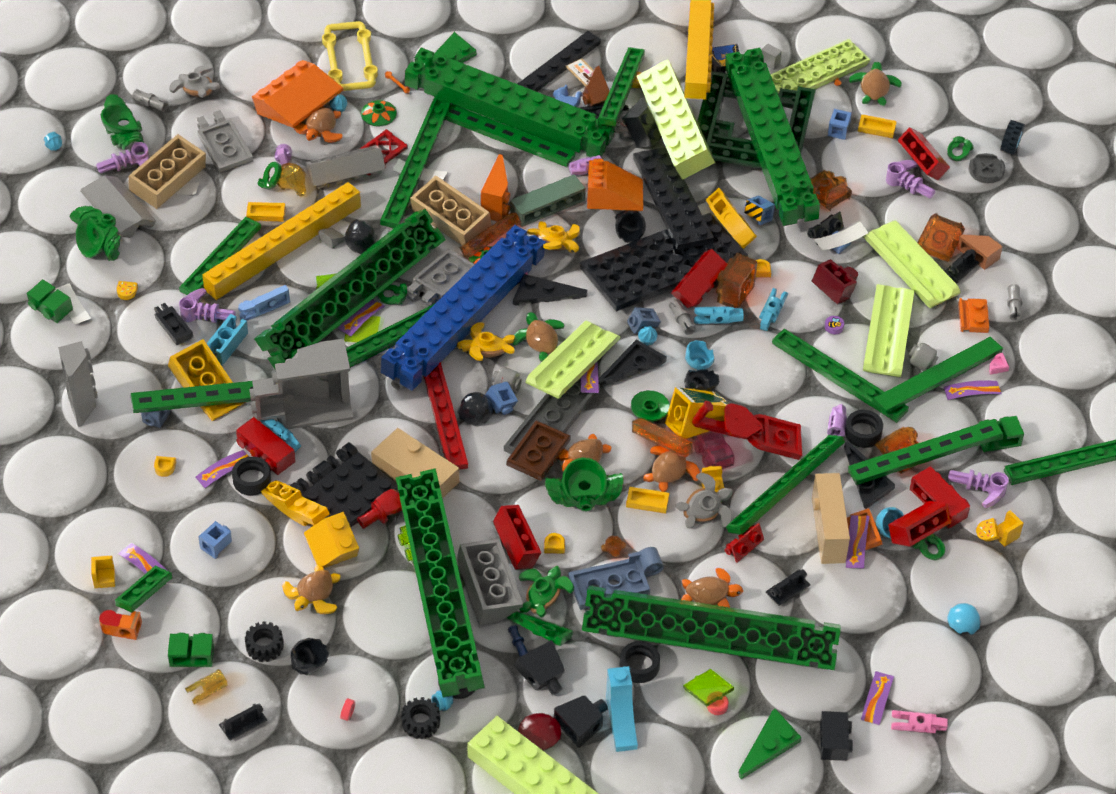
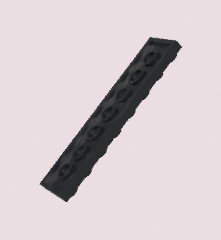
M660 147L633 153V160L677 250L712 244L714 237L685 180H682L674 167L667 148Z

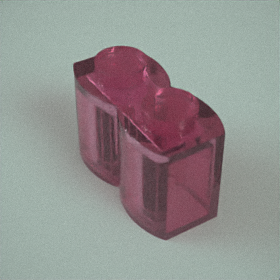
M708 431L696 435L695 442L693 443L694 449L697 454L700 453L702 456V462L705 467L722 466V469L734 465V453L726 443L722 433Z

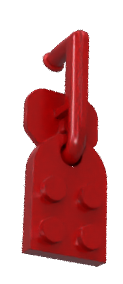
M709 401L704 402L692 419L693 426L747 439L751 445L762 451L797 460L802 457L801 424L762 414L753 415L746 407L732 403L724 408L723 422L705 417L709 411H713V405Z

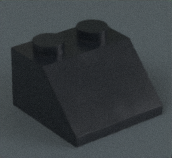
M641 97L622 119L637 148L654 147L662 136L645 98Z

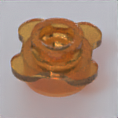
M609 536L605 544L601 546V550L608 552L613 557H618L619 552L625 548V542L621 541L617 536Z

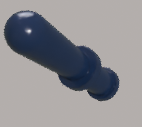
M513 625L509 627L508 632L511 634L512 644L516 646L519 657L527 654L528 651L524 645L525 640L520 636L518 626Z

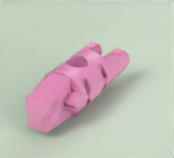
M892 711L893 718L908 720V723H892V730L936 733V731L947 730L948 719L936 717V714Z

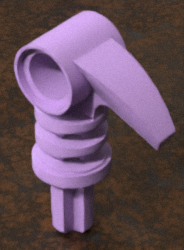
M137 142L133 144L130 152L128 150H125L126 153L124 154L119 152V156L115 153L111 154L112 158L96 164L98 172L104 173L115 168L117 171H120V166L126 168L127 164H138L141 166L149 159L147 145L143 142ZM138 152H144L142 155H137Z
M914 160L891 162L888 165L886 183L888 185L905 187L906 190H910L911 194L915 195L918 192L927 198H932L935 194L934 189L923 184L921 177L916 178L915 175H910L909 172H906L918 166Z
M204 288L189 293L179 301L180 315L185 322L195 321L197 317L201 320L204 317L205 321L211 318V322L216 323L217 319L226 320L230 314L236 315L234 310L220 309L219 304L214 303L210 307L209 303L205 306L202 302L198 303L207 293Z
M971 469L969 474L950 470L948 480L951 482L966 484V489L968 490L975 486V490H978L980 487L983 492L988 491L989 496L982 503L984 508L995 505L1005 496L1009 482L1007 475L1004 473L996 472L991 475V478H988V474H985V477H983L980 472L978 475H974V470Z

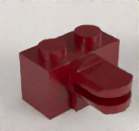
M830 259L818 265L811 282L830 297L832 301L840 304L850 299L857 284L858 272L849 266L845 268L841 265L838 266Z

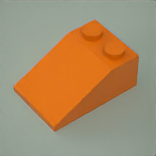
M499 154L481 190V207L490 212L491 220L502 223L504 217L508 216L510 211V205H508L510 193L508 192L503 155Z

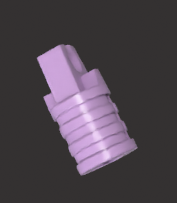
M287 144L278 145L275 152V160L281 165L288 163L292 155L291 147Z
M601 156L582 158L569 163L571 175L588 174L589 160L601 159Z
M843 404L832 408L828 422V435L845 436L847 413L846 407Z

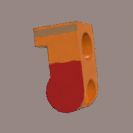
M106 610L99 616L101 630L104 634L133 640L137 639L142 625L140 612L134 611L131 615L117 614L113 610Z

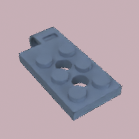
M647 547L640 552L628 554V559L568 572V578L574 585L573 592L579 609L583 610L590 608L585 606L587 589L591 584L606 588V594H613L614 590L648 595L650 594V587L646 577L659 574L663 570L664 565L657 548ZM617 580L620 583L617 585H612L609 583V581Z

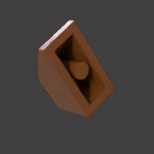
M596 66L592 71L582 93L583 102L587 106L604 105L610 91L600 66Z

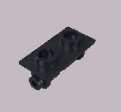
M839 211L834 215L831 214L827 219L820 222L821 224L809 228L807 235L809 238L817 239L832 235L835 231L843 229L841 212Z
M967 250L944 271L955 283L962 280L980 263L975 260V250Z
M798 569L795 573L772 586L765 593L780 606L808 588L811 584L805 579L807 577L806 571Z
M254 703L252 707L229 719H224V722L220 723L219 726L230 741L266 722L267 718L262 713V705Z

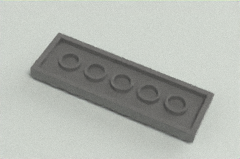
M581 378L559 399L546 393L506 442L504 451L512 454L536 420L566 433L597 393H581Z

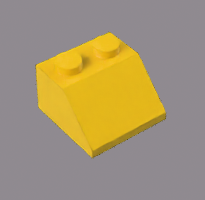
M344 512L324 518L304 532L316 564L321 565L323 568L357 557L359 546Z

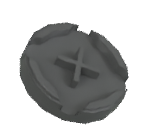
M982 153L970 160L968 170L970 175L979 182L995 183L1004 176L1005 164L1002 159L1000 161L994 154Z

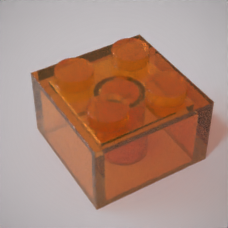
M736 253L733 259H729L727 267L724 271H720L717 281H719L716 289L718 303L734 308H739L755 287L758 261L740 253Z

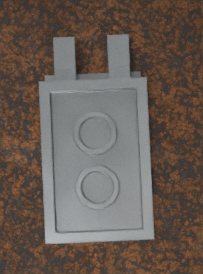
M220 110L213 112L216 117L214 118L216 124L212 126L208 125L204 116L197 118L198 136L219 173L253 162V156L231 119L225 120Z
M447 249L412 278V284L407 288V291L410 292L407 294V298L414 301L423 292L425 295L422 296V300L425 302L422 303V307L427 308L442 298L475 264Z

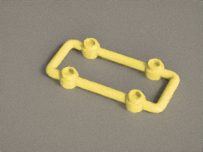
M360 21L329 24L324 28L322 44L327 48L331 68L328 76L342 86L344 91L372 88L376 84L378 68L372 63L369 47L371 32ZM359 28L357 40L362 44L366 64L363 71L364 77L368 81L340 84L343 75L342 71L337 67L335 56L336 35L331 33V31Z

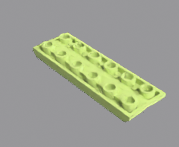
M848 39L771 74L778 94L780 88L797 91L798 86L817 89L837 78L865 67L870 62V59Z
M896 220L869 231L868 234L863 236L929 308L960 294L958 285Z
M877 284L863 371L901 377L914 290Z
M586 320L528 375L525 383L559 399L620 340V336L603 330Z

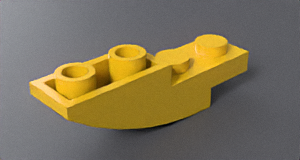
M720 188L705 199L718 220L743 249L757 237Z
M278 480L269 483L261 491L262 495L276 508L303 526L308 524L316 525L329 515L327 507L304 498L300 490Z

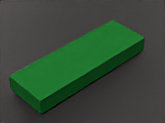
M155 565L115 599V605L133 613L172 579V572Z

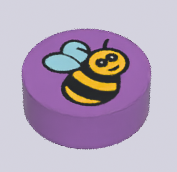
M830 316L826 319L825 330L828 333L836 335L843 331L844 320L842 318Z

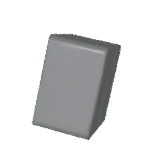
M770 44L761 49L764 63L766 62L767 66L774 70L781 63L782 51Z

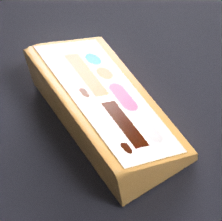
M581 58L567 65L566 68L586 87L593 69Z

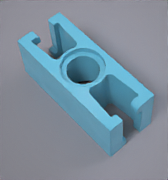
M232 314L227 317L207 342L213 354H217V360L222 366L248 334L247 321L242 319L236 328L237 317Z

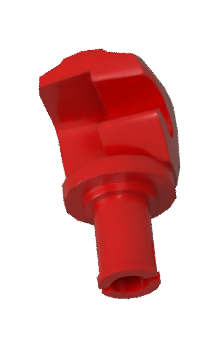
M389 489L378 496L371 503L372 510L358 517L357 521L361 528L365 529L377 520L383 524L388 521L387 515L400 511L403 512L399 492L395 489Z

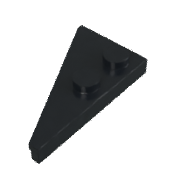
M524 274L513 298V305H519V302L532 301V304L561 301L562 297L580 299L587 297L588 290Z
M636 339L600 376L598 384H600L601 388L664 364L667 356Z
M849 441L845 442L844 450L849 465L868 460ZM887 476L856 485L865 509L895 489V484Z

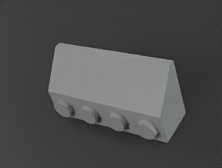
M376 145L305 162L312 185L318 188L329 186L328 183L335 182V184L344 183L347 178L353 177V180L364 178V174L371 173V176L382 173L381 170L386 169L381 148Z
M82 341L58 347L67 395L78 427L85 423L96 408L95 398H98L97 390L94 386L96 385L93 374H90L93 373L91 361H88L91 360L88 348L84 349Z
M500 539L460 544L457 562L479 625L498 623L523 607L522 599Z

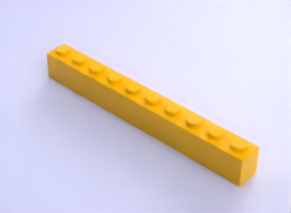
M690 0L684 98L706 99V93H710L714 3H711V0Z
M349 182L342 185L202 275L204 289L215 300H218L319 235V230L333 226L361 208L360 191Z

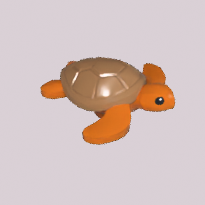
M322 106L307 118L306 124L299 123L294 127V130L299 134H306L308 141L316 139L317 136L330 143L340 141L342 134L330 131L334 129L336 119L341 117V112L332 111L330 108Z
M591 434L588 439L573 444L568 451L566 449L562 451L558 457L560 461H564L562 471L564 472L570 462L582 457L591 458L599 462L602 453H609L612 447L607 444L602 445L601 440H598L595 434Z
M683 443L677 450H671L667 446L652 447L650 453L659 455V457L654 461L652 473L644 475L643 480L646 482H658L661 492H666L668 483L680 479L685 471L694 481H697L696 475L700 473L699 468L696 464L687 461L685 458L691 451L690 444Z
M716 568L715 572L718 577H702L693 582L688 579L682 580V585L686 589L687 594L683 595L681 600H694L698 603L730 607L726 596L737 597L743 593V588L738 584L729 585L730 575L724 569Z

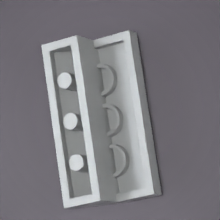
M104 175L83 187L80 191L95 209L102 211V215L108 213L116 218L115 227L118 229L119 236L133 237L139 225L153 227L156 222L118 177Z

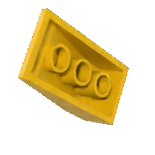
M204 339L170 356L168 367L183 388L233 383ZM246 402L201 406L200 408L211 421H214Z

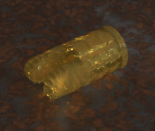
M218 669L205 678L189 685L185 690L189 693L202 686L204 692L192 699L195 705L211 696L212 693L227 687L228 683L223 673Z

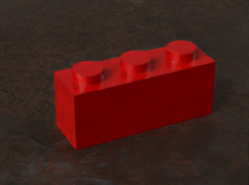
M909 127L898 139V142L926 175L939 180L950 168L921 132Z
M713 249L705 251L671 294L679 299L686 308L698 306L703 300V294L705 292L708 293L714 287L713 282L725 274L726 271L724 269L728 264Z
M255 417L236 429L238 445L242 449L245 448L249 451L252 457L265 460L270 467V471H273L276 475L281 474L296 462L295 450Z
M931 466L912 477L910 490L924 504L929 501L948 504L952 522L947 525L949 529L968 518L970 510L968 501L962 498L955 491L954 487L949 485L942 478L941 474Z
M929 501L888 524L892 543L910 547L952 522L948 504Z
M501 506L493 520V524L514 569L533 568L542 552L520 506Z

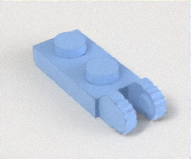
M284 285L262 296H258L252 301L246 300L243 303L241 302L238 305V309L241 312L239 314L240 319H253L290 303L289 289Z

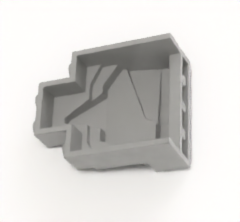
M344 339L324 341L298 349L292 359H287L285 363L275 364L276 372L272 373V378L252 380L253 389H249L250 398L253 401L251 402L252 414H257L258 421L277 418V421L281 422L285 428L293 429L353 420L348 376L350 366Z

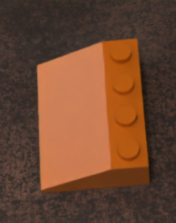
M302 60L285 71L277 79L272 80L266 87L260 89L252 96L258 115L294 128L343 92L344 89L318 66Z
M599 158L589 160L587 209L643 211V179L609 161Z

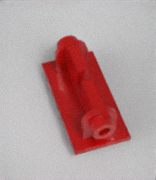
M760 523L755 526L752 525L742 535L738 536L739 540L735 538L732 542L728 543L724 550L727 555H734L735 561L738 563L764 540Z

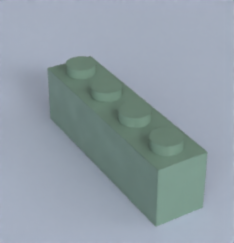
M573 174L510 200V213L518 224L523 227L585 201L586 188Z

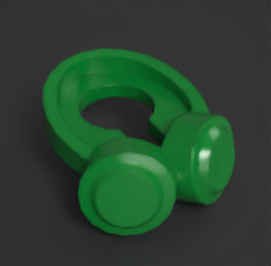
M956 136L948 145L947 155L953 161H961L969 155L974 146L970 140L962 136ZM964 143L962 147L963 153L960 156H955L952 153L953 149L958 148L960 144Z
M271 162L266 167L263 178L258 179V186L264 189L275 188L281 175V165L277 162ZM274 167V175L270 178V170Z
M405 283L400 284V286L389 285L378 294V299L384 304L400 305L406 299L407 286ZM387 290H391L399 295L385 297L383 293Z
M934 534L912 545V547L919 549L926 558L931 560H939L945 554L944 543ZM925 539L930 544H935L937 546V554H932L928 551V545L925 543Z

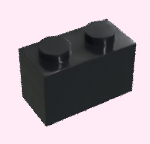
M822 711L820 718L821 760L847 761L848 752L852 753L853 740L849 739V734L852 733V721H848V712Z

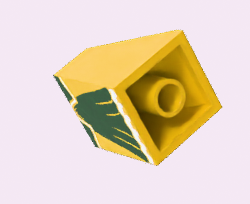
M675 387L665 424L680 439H687L709 431L697 428L692 424V419L705 401H709L713 405V411H709L705 417L723 422L724 408L729 403L714 391Z

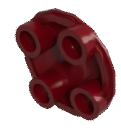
M531 714L521 721L518 728L520 734L543 751L553 747L561 739V727L558 721L548 714Z

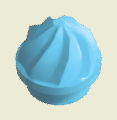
M341 94L330 100V107L333 111L343 112L348 104L345 96Z
M56 132L47 134L44 137L45 146L52 151L60 149L62 137Z
M644 326L639 331L638 338L640 342L652 345L657 339V332L651 326Z
M438 690L436 694L432 695L431 701L437 704L439 710L447 711L453 704V696L443 698L441 690Z

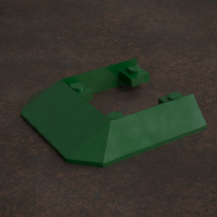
M711 71L710 93H706V99L702 101L697 122L715 161L762 169L752 140L732 137L735 123L719 120L724 97L736 99L731 86V79H727L728 74ZM798 86L797 91L780 88L778 96L782 106L793 109L789 125L801 154L816 89Z

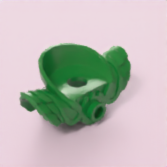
M115 94L107 96L100 116L107 134H111L113 146L124 150L132 142L144 143L143 136L140 133L142 131L141 123L133 117L132 111L124 100ZM122 120L129 121L125 126L119 125V122Z
M82 206L73 210L70 213V219L77 224L76 243L82 255L87 258H93L104 250L108 261L117 260L120 254L117 251L120 247V236L118 235L117 227H115L116 218L108 213L102 215L101 210L95 209L92 206Z
M584 457L570 462L563 472L562 479L546 478L545 480L547 493L555 504H561L565 507L576 506L584 512L590 511L595 504L604 505L616 500L624 484L622 473L606 475L604 468L597 461Z

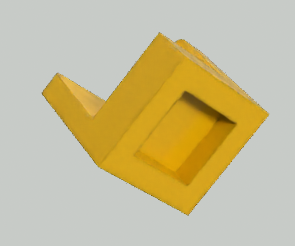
M1011 510L1006 512L1004 522L997 525L999 539L997 540L1004 547L1020 538L1023 522Z
M113 556L91 557V575L94 589L115 587Z

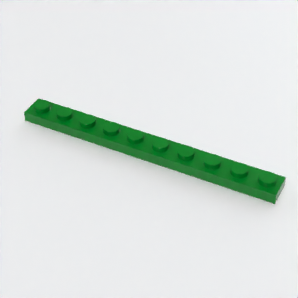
M437 97L433 98L380 219V225L395 228L401 223L452 103Z

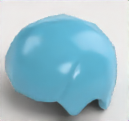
M692 341L687 345L685 360L689 366L696 370L708 369L714 363L713 350H708L704 341Z
M895 507L881 510L876 517L875 523L878 532L882 536L891 538L888 524L904 516L903 512Z
M957 604L949 610L947 616L949 626L959 634L968 632L972 635L980 628V615L977 609L970 604Z

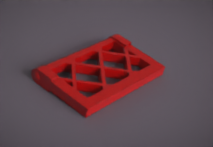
M385 129L360 149L373 145H389V150H381L382 155L388 154L383 158L384 164H386L406 150L408 145L393 135L392 132ZM385 137L389 140V141H380V140H382V139L385 138ZM391 145L398 146L395 150H391Z

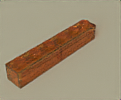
M509 213L459 247L465 258L473 256L507 233L514 225L520 224L521 221L517 213Z
M643 418L632 421L633 433L682 457L693 453V443Z

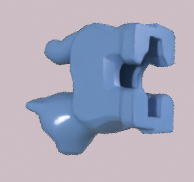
M567 85L554 90L553 96L555 99L579 108L581 96L583 95L581 91L577 92L575 97L568 96Z

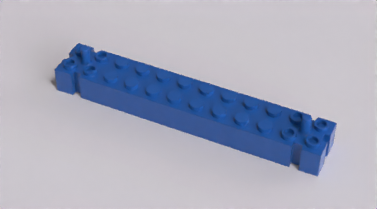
M514 225L506 233V238H501L395 343V349L390 348L381 357V373L392 380L397 377L400 379L401 385L413 391L422 382V375L427 377L457 346V343L470 333L471 327L481 322L522 280L524 274L531 271L532 264L536 266L544 258L545 249L543 244L546 241L535 235L529 237L527 236V231Z

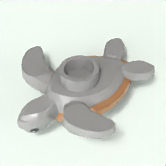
M202 65L195 68L194 72L180 74L178 80H174L170 84L169 90L175 93L180 88H183V91L187 94L203 98L208 96L212 90L220 88L219 83L212 82L209 77L203 76L213 71V67L211 65Z
M705 473L697 474L696 478L705 488L694 491L686 503L678 502L675 507L679 511H683L684 516L687 518L685 521L687 528H691L695 521H709L718 514L721 517L722 527L726 528L731 522L732 513L730 508L722 505V501L728 500L733 490L722 488L715 492L714 478Z

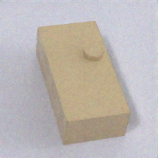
M177 134L129 175V190L158 209L206 167V153Z
M436 175L410 198L413 212L426 209L433 219L431 225L435 228L438 227L441 232L466 249L492 226L489 211Z
M399 428L393 431L371 452L372 463L394 482H396V477L412 474V477H418L421 471L436 468L442 498L459 483V467Z
M840 473L815 474L812 505L821 564L846 563L850 536Z

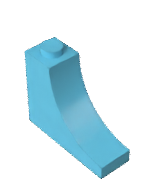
M629 666L607 669L606 701L616 752L637 750L638 743L634 724L632 680Z

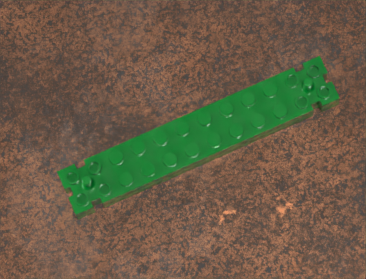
M422 47L415 55V62L411 61L405 70V85L416 90L419 87L423 88L426 94L578 153L581 150L585 151L588 157L597 155L602 157L606 145L609 146L614 137L615 126L598 124L596 114L443 55L436 57L434 52Z
M761 48L746 50L744 54H741L740 51L726 54L725 69L729 79H731V86L776 209L779 210L782 225L797 224L799 219H804V222L819 219L820 204L816 194H813V185L766 62L764 63Z
M426 209L414 212L404 220L405 223L396 226L273 323L271 329L264 330L254 338L262 351L269 352L270 356L267 359L274 369L275 364L285 363L287 359H292L298 349L321 341L430 253L429 250L438 247L446 240L438 227H432L433 219Z
M436 468L421 471L418 477H412V474L396 477L442 697L460 694L459 689L466 687L468 692L485 688Z
M589 586L587 589L585 606H589L590 611H586L583 617L582 631L599 633L601 629H607V635L803 666H809L810 661L818 662V668L835 670L837 649L832 648L833 644H839L841 624L824 622L823 627L815 626V620L614 590L613 594H606V588Z

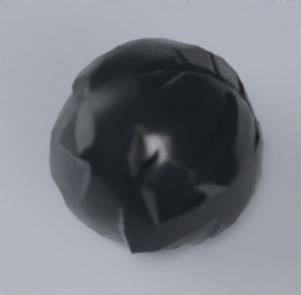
M624 210L615 216V229L620 239L626 243L641 239L646 230V222L640 212Z
M353 220L345 233L346 244L355 253L362 254L377 242L373 228L365 221Z
M707 369L688 370L684 378L685 388L715 392L720 382L719 375L715 374L713 370L708 371Z
M480 392L468 393L461 400L458 409L459 418L464 420L466 424H472L473 426L486 423L493 413L491 401Z
M305 638L298 641L290 653L292 669L301 675H308L319 670L328 661L329 651L327 650V645L322 644V640L315 638Z

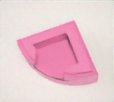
M1003 353L997 354L991 361L989 366L990 375L1009 371V365Z

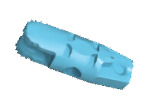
M772 288L759 316L762 319L760 329L767 331L771 323L776 322L788 296L787 292L784 291L779 299L776 297L777 289Z
M728 306L696 307L695 314L697 316L694 317V322L696 324H729L743 321L744 313L742 308Z
M274 419L260 421L291 446L295 452L301 447L293 433L279 421Z

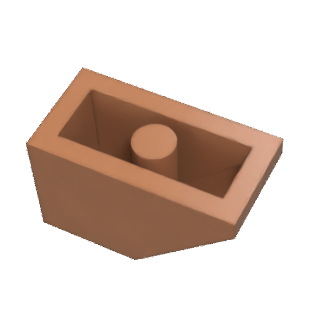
M962 234L959 238L957 249L963 254L967 250H975V260L979 261L978 265L985 270L1000 259L1003 246L990 236Z

